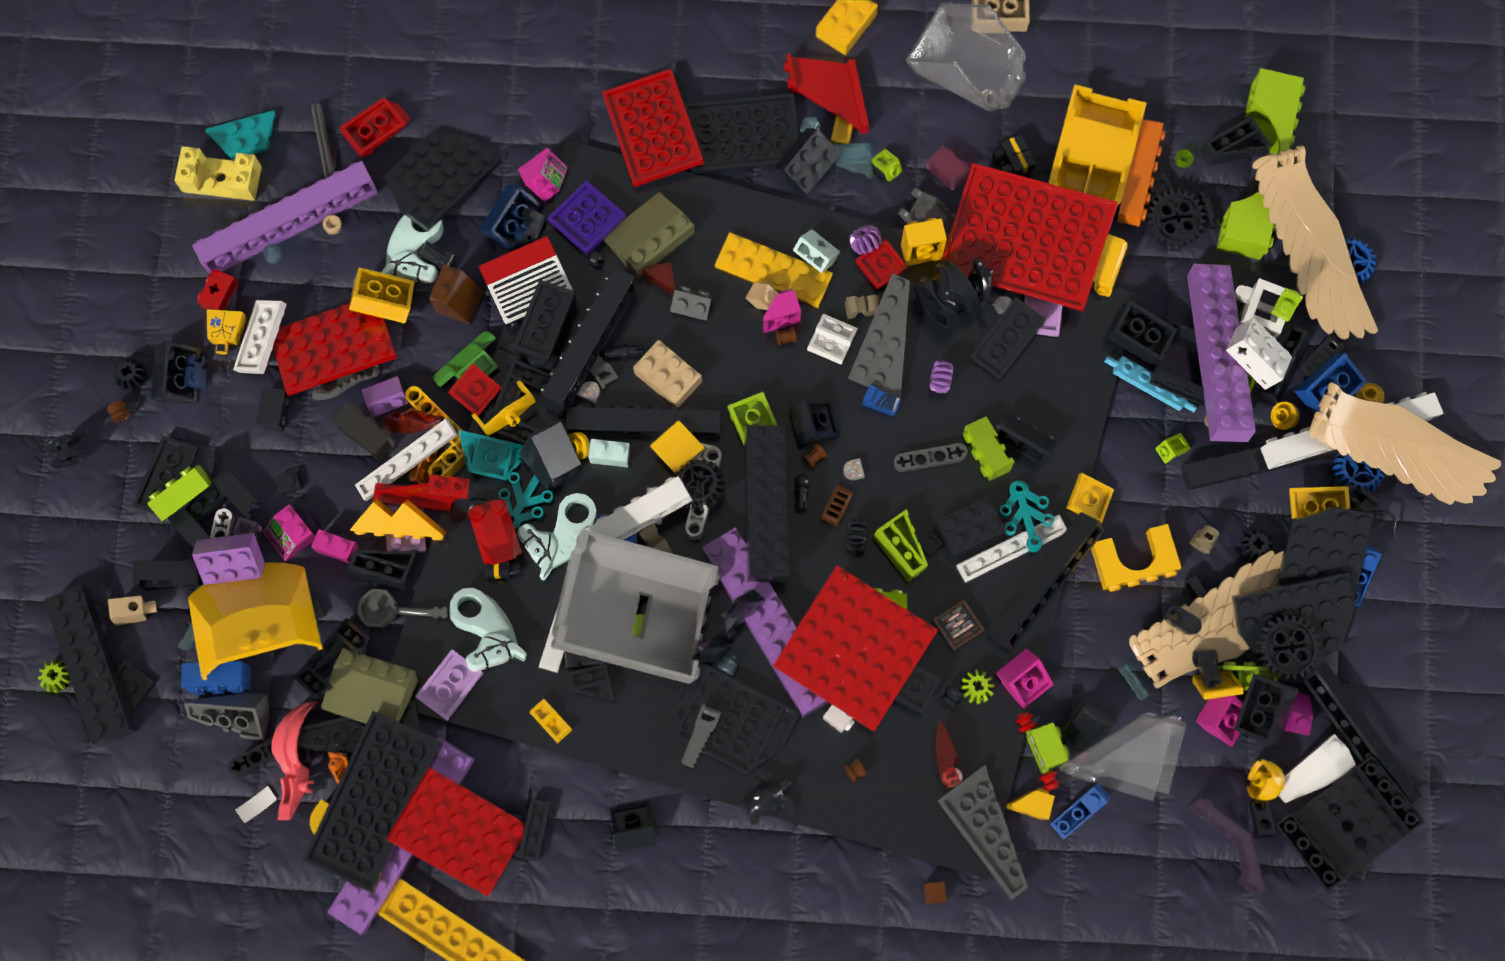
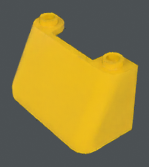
M1109 234L1093 281L1095 283L1094 290L1097 294L1110 297L1128 247L1125 240Z

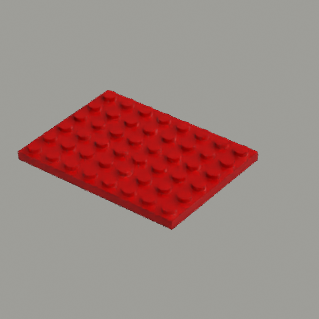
M972 163L941 262L943 260L952 262L968 278L970 271L974 269L973 260L978 258L982 266H987L993 271L992 286L1084 312L1118 202Z

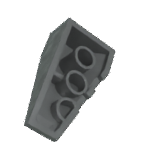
M243 693L186 700L184 702L187 716L190 720L208 726L216 725L222 727L223 731L228 733L230 730L234 731L245 739L264 740L266 737L270 713L266 694Z

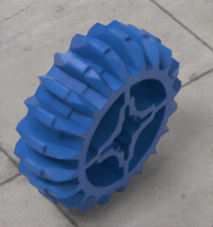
M1346 236L1344 239L1353 268H1363L1361 272L1355 273L1358 283L1362 284L1374 272L1376 262L1373 260L1376 258V255L1371 254L1373 248L1368 249V243L1364 245L1361 243L1362 238L1356 241L1355 236L1351 237L1350 240Z
M1338 453V458L1334 459L1336 465L1332 469L1337 472L1333 474V477H1339L1337 484L1342 482L1344 484L1342 487H1345L1346 484L1354 485L1350 493H1353L1355 487L1359 486V488L1364 487L1368 494L1369 490L1371 492L1375 491L1376 487H1379L1382 484L1381 481L1385 479L1384 472L1381 469L1372 468L1373 471H1371L1367 463L1364 461L1361 463L1355 462L1348 453L1345 456ZM1363 464L1361 470L1357 474H1355L1358 471L1357 469L1359 468V466ZM1346 467L1349 469L1350 475H1348ZM1356 478H1360V479L1366 480V481H1368V482L1361 483V482L1355 481V479H1356Z

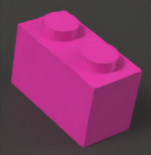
M318 530L311 548L320 554L350 564L355 550H358L359 546L353 541Z

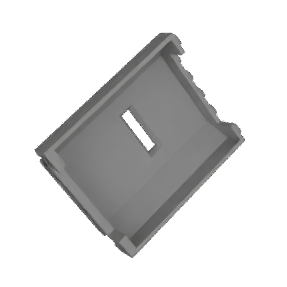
M582 529L577 535L574 551L572 550L552 629V637L554 639L552 640L551 648L690 684L698 678L700 668L697 667L698 661L693 660L692 657L699 653L696 652V649L703 637V634L700 632L707 618V615L704 614L705 608L709 606L711 596H708L709 589L717 585L720 573H717L718 566ZM640 595L649 598L641 634L638 637L632 635Z

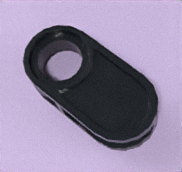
M1170 606L1164 611V620L1187 635L1200 632L1202 628L1200 619L1179 606ZM1171 610L1178 612L1179 617L1176 621L1170 618Z

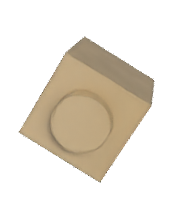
M754 282L746 299L757 309L768 310L775 296L779 293L769 284Z

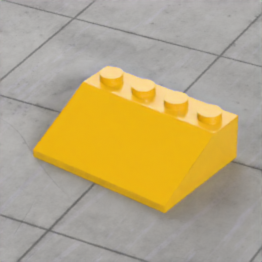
M1348 487L1289 489L1292 519L1304 517L1313 512L1317 513L1332 506L1350 509Z

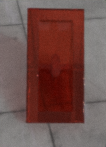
M671 263L643 268L644 277L674 296L675 283Z

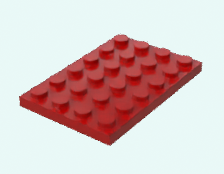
M671 69L602 92L634 187L704 164Z
M350 303L279 327L273 349L287 395L290 396L396 359L397 356L385 319L349 310Z
M428 768L386 840L489 897L522 840L526 823L435 770Z

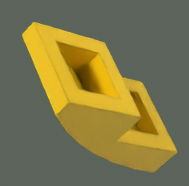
M545 699L529 712L557 743L572 731L569 725Z

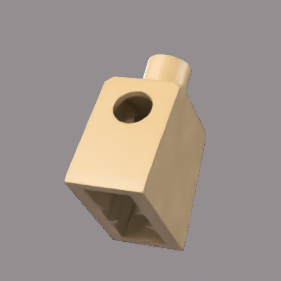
M142 596L108 599L110 619L115 626L147 620L146 614L157 612L156 601L144 602Z

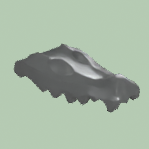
M914 188L911 194L917 200L909 212L901 208L898 214L907 223L913 221L920 223L930 218H942L945 235L949 238L955 214L949 208H946L944 203L937 197Z
M376 365L321 384L319 389L312 391V397L315 400L336 397L364 380L377 377L380 373L379 366Z

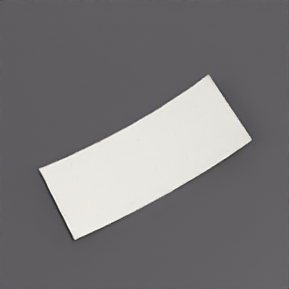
M267 786L256 796L235 809L242 821L246 823L275 802L277 798Z

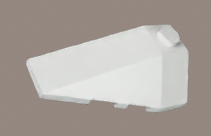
M1335 734L1327 737L1284 776L1285 788L1278 797L1284 803H1287L1338 782L1357 767L1349 749Z

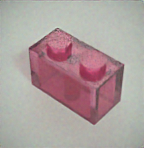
M941 146L928 159L926 166L952 191L968 177L970 171L966 162L960 161L951 149Z

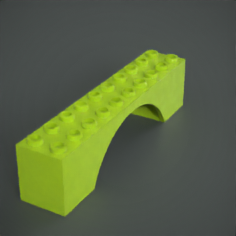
M1260 68L1251 84L1245 117L1249 118L1252 116L1272 145L1269 150L1270 154H1279L1280 151L1289 149L1294 143L1295 135L1292 134L1293 129L1295 130L1298 124L1296 114L1300 112L1302 102H1299L1305 91V86L1303 85L1304 78ZM1277 162V168H1279L1280 162ZM1257 192L1246 199L1231 202L1223 216L1216 250L1260 260L1264 254H1267L1268 249L1273 245L1274 237L1271 235L1272 231L1276 229V224H1270L1269 208H1264L1263 206L1264 194L1262 195Z

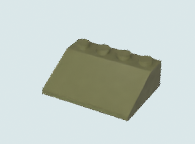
M659 192L624 219L604 241L638 279L691 237L695 230L694 224L687 216Z
M343 648L330 677L329 683L333 688L326 691L321 708L366 724L372 711L399 722L419 681L413 670L363 654L360 657L356 652Z

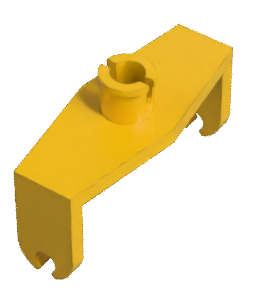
M520 380L516 383L525 396L506 406L488 423L484 425L475 413L471 415L487 436L508 424L511 427L516 426L513 421L519 424V416L536 402L533 395Z

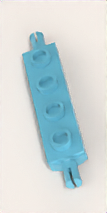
M1109 355L1106 357L1104 363L1114 367V375L1178 411L1185 407L1194 413L1198 406L1187 399L1150 384L1153 373L1124 356L1118 361Z

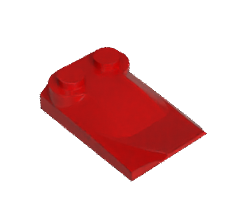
M383 97L339 128L357 154L361 157H368L377 146L404 128L410 117L398 103L389 102Z
M492 500L476 505L468 511L484 565L502 563L515 559L518 554H522L505 500Z

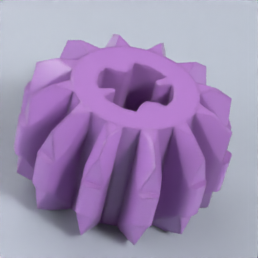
M874 225L859 227L858 230H854L853 234L850 235V245L859 255L863 253L866 255L868 252L878 249V246L882 244L881 233Z
M943 360L934 363L929 385L932 391L937 393H947L949 391L953 374L952 363Z

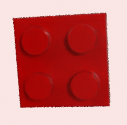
M886 239L882 241L878 249H874L873 252H868L866 255L863 254L855 260L856 264L877 290L889 283L892 274L899 276L908 270V266Z
M471 363L449 389L448 393L469 411L479 416L502 387Z

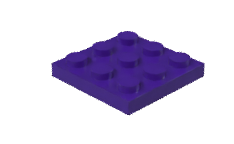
M586 180L547 219L588 255L626 218V214Z

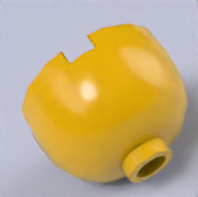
M1261 759V762L1257 761L1254 763L1249 772L1247 780H1251L1250 787L1247 786L1249 796L1254 799L1269 801L1275 799L1284 790V775L1276 764Z

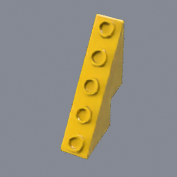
M376 499L350 529L358 535L370 532L374 533L375 536L393 534L394 537L401 538L405 537V535H411L415 539H423L425 536L432 537L433 540H444V536L447 533L408 499L395 513L379 499Z

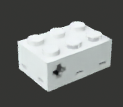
M1254 317L1236 328L1226 349L1265 390L1283 380L1292 359L1289 352Z

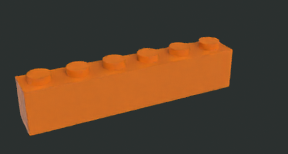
M1142 119L1119 210L1118 223L1139 227L1141 220H1145L1147 209H1144V206L1149 204L1151 193H1148V189L1153 188L1155 179L1151 176L1152 173H1156L1158 162H1155L1156 157L1160 158L1162 147L1159 146V143L1164 141L1166 131H1162L1164 123Z

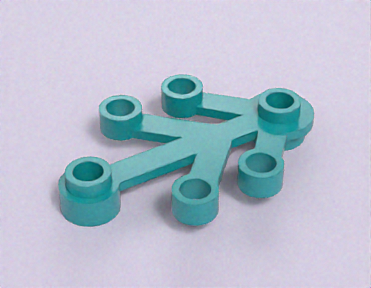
M516 472L510 473L508 479L513 486L517 501L514 510L509 500L511 494L508 489H501L498 495L501 500L506 501L510 516L515 518L513 526L516 530L521 522L541 519L544 516V511L541 507H534L532 512L521 514L525 507L543 502L550 503L553 501L554 496L551 491L545 490L542 495L531 497L540 482L535 475L524 493H522L519 474ZM512 476L518 477L516 481H511ZM507 492L508 496L503 498L501 494ZM550 494L551 498L545 499L544 496ZM536 510L541 511L539 516L534 515Z
M1014 481L1009 488L1011 496L1006 504L1000 507L999 513L1004 518L1011 515V508L1017 500L1020 507L1011 522L1005 525V533L1007 535H1014L1016 527L1023 518L1028 534L1026 547L1030 552H1038L1042 547V540L1039 536H1036L1031 516L1041 521L1046 527L1053 525L1054 516L1043 514L1027 505L1026 499L1036 503L1040 509L1048 507L1049 499L1046 496L1039 497L1030 492L1025 482ZM1021 487L1023 490L1018 492L1016 488ZM1044 500L1046 501V504L1041 505L1040 501ZM1008 509L1009 512L1005 514L1002 510ZM1045 518H1050L1052 521L1047 523ZM1011 526L1014 530L1008 531L1007 527ZM1036 540L1038 544L1033 545L1031 541Z

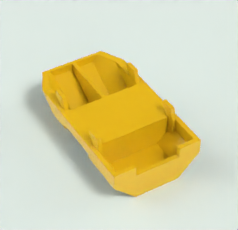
M1074 85L1053 162L1049 184L1116 201L1119 205L1123 198L1147 103L1130 98L1126 102L1092 93L1093 89Z

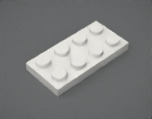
M256 300L235 362L234 371L238 373L264 374L281 319L284 315L286 303L282 301Z

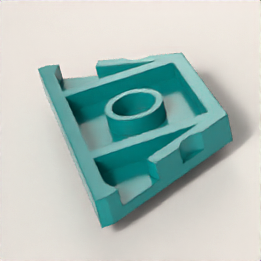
M273 110L205 130L230 159L234 160L236 153L252 155L268 150L269 138L273 131L272 124L273 120L276 119V113Z
M459 430L467 472L507 480L513 469L517 468L521 463L522 458L519 456L523 445Z

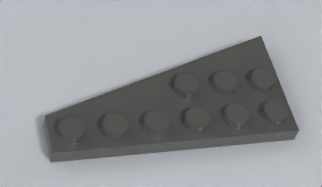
M892 274L848 379L866 387H869L871 384L877 387V389L901 400L910 281Z
M984 765L937 802L1012 900L1027 889L1028 886L1018 862L1013 843L1011 842L1002 811L997 802L992 783L990 782L987 768Z

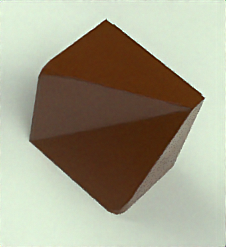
M944 881L923 884L926 905L947 902Z

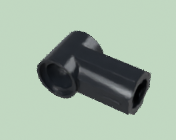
M428 241L421 245L417 254L433 264L439 272H441L444 264L453 267L457 260V257L445 250L442 251Z
M1215 649L1194 650L1192 661L1196 668L1199 667L1205 686L1215 688L1221 685L1223 680L1217 666V651Z
M564 651L565 668L567 670L604 664V661Z

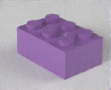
M254 533L197 540L192 553L204 585L261 578L265 565Z

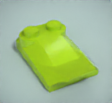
M763 392L727 407L730 418L734 422L743 444L746 425L778 426Z

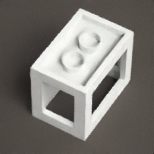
M1260 278L1253 288L1239 285L1234 291L1236 301L1238 300L1243 303L1238 316L1239 325L1254 317L1276 339L1281 333L1285 321L1271 314L1273 306L1259 300L1263 289L1281 295L1285 288ZM1256 309L1271 314L1270 320L1254 315Z

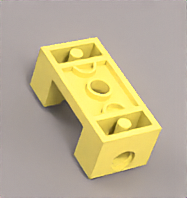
M181 147L174 181L182 192L255 201L262 166L255 155L236 153L235 161L206 158L199 148ZM219 175H226L224 181H217Z

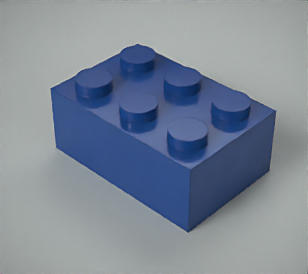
M1345 353L1333 354L1294 392L1314 416L1315 412L1320 410L1319 404L1323 396L1328 392L1327 387L1329 383L1337 384L1343 392L1353 396L1367 383V380Z
M242 661L225 662L217 665L207 675L208 680H203L199 663H182L181 687L186 689L187 692L193 693V695L202 696L205 695V692H213V695H224L225 691H231L232 694H243L244 691H251V667Z

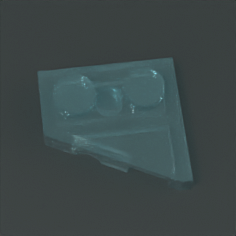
M870 143L833 145L840 153L834 165L847 168L854 173L859 172L872 179Z

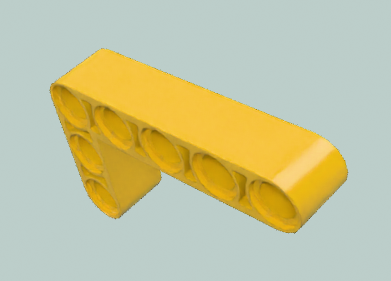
M416 386L409 387L405 392V398L433 427L438 424L439 420L448 419L455 431H457L458 435L449 441L452 445L428 469L429 476L430 474L436 475L438 471L442 470L440 476L453 477L466 464L459 437V430H463L420 388ZM419 394L418 399L412 400L415 395ZM431 406L432 409L425 413L426 408ZM452 457H456L455 462L449 463Z

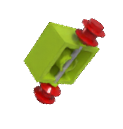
M1028 712L1017 716L1018 720L1015 721V723H1020L1021 725L1018 731L1026 732V738L1040 772L1045 773L1039 778L1040 781L1045 783L1042 789L1047 788V791L1059 787L1058 783L1061 780H1056L1055 775L1057 772L1050 771V769L1063 765L1069 760L1068 756H1070L1066 745H1062L1060 740L1062 737L1058 726L1055 727L1054 723H1050L1033 730L1037 722H1032L1031 720L1033 714L1029 715Z

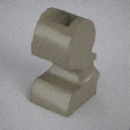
M880 296L847 297L845 301L847 320L855 318L858 313H863L865 316L875 315L880 304Z
M654 523L639 532L638 536L643 542L647 543L648 547L673 553L667 541L658 535Z
M1204 525L1202 529L1196 531L1189 544L1204 554H1210L1218 541L1217 538L1220 533L1215 528Z

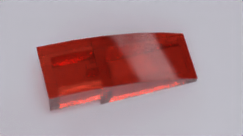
M413 408L405 412L396 410L384 416L385 430L402 434L420 432L442 421L441 417Z
M939 722L936 733L937 763L943 783L949 789L962 783L954 767V764L961 761L943 722Z

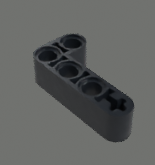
M272 739L233 758L229 763V771L238 777H245L276 761L272 753ZM297 740L298 756L301 752H306V759L300 763L303 766H308L313 761V753L311 750L300 749ZM257 753H261V754H262V759H261V761L258 762V763H255V762H254V757H255V755H256ZM239 763L243 764V766H241V771L237 770L239 768Z

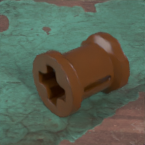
M794 326L786 330H775L778 346L788 342L797 343Z
M815 443L814 448L809 452L802 454V458L811 468L815 467V463L821 458L827 457L826 452L818 443Z

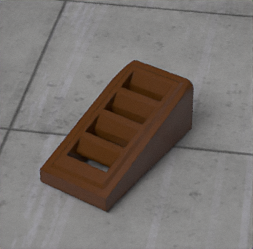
M836 485L821 515V520L838 527L854 492ZM838 491L848 495L847 499L837 495ZM835 498H836V499H839V500H841V501H843V502H845V503H844V505H842V504H840V503L834 501V499H835ZM831 505L841 508V511L832 508ZM828 511L837 514L838 517H834L828 514Z

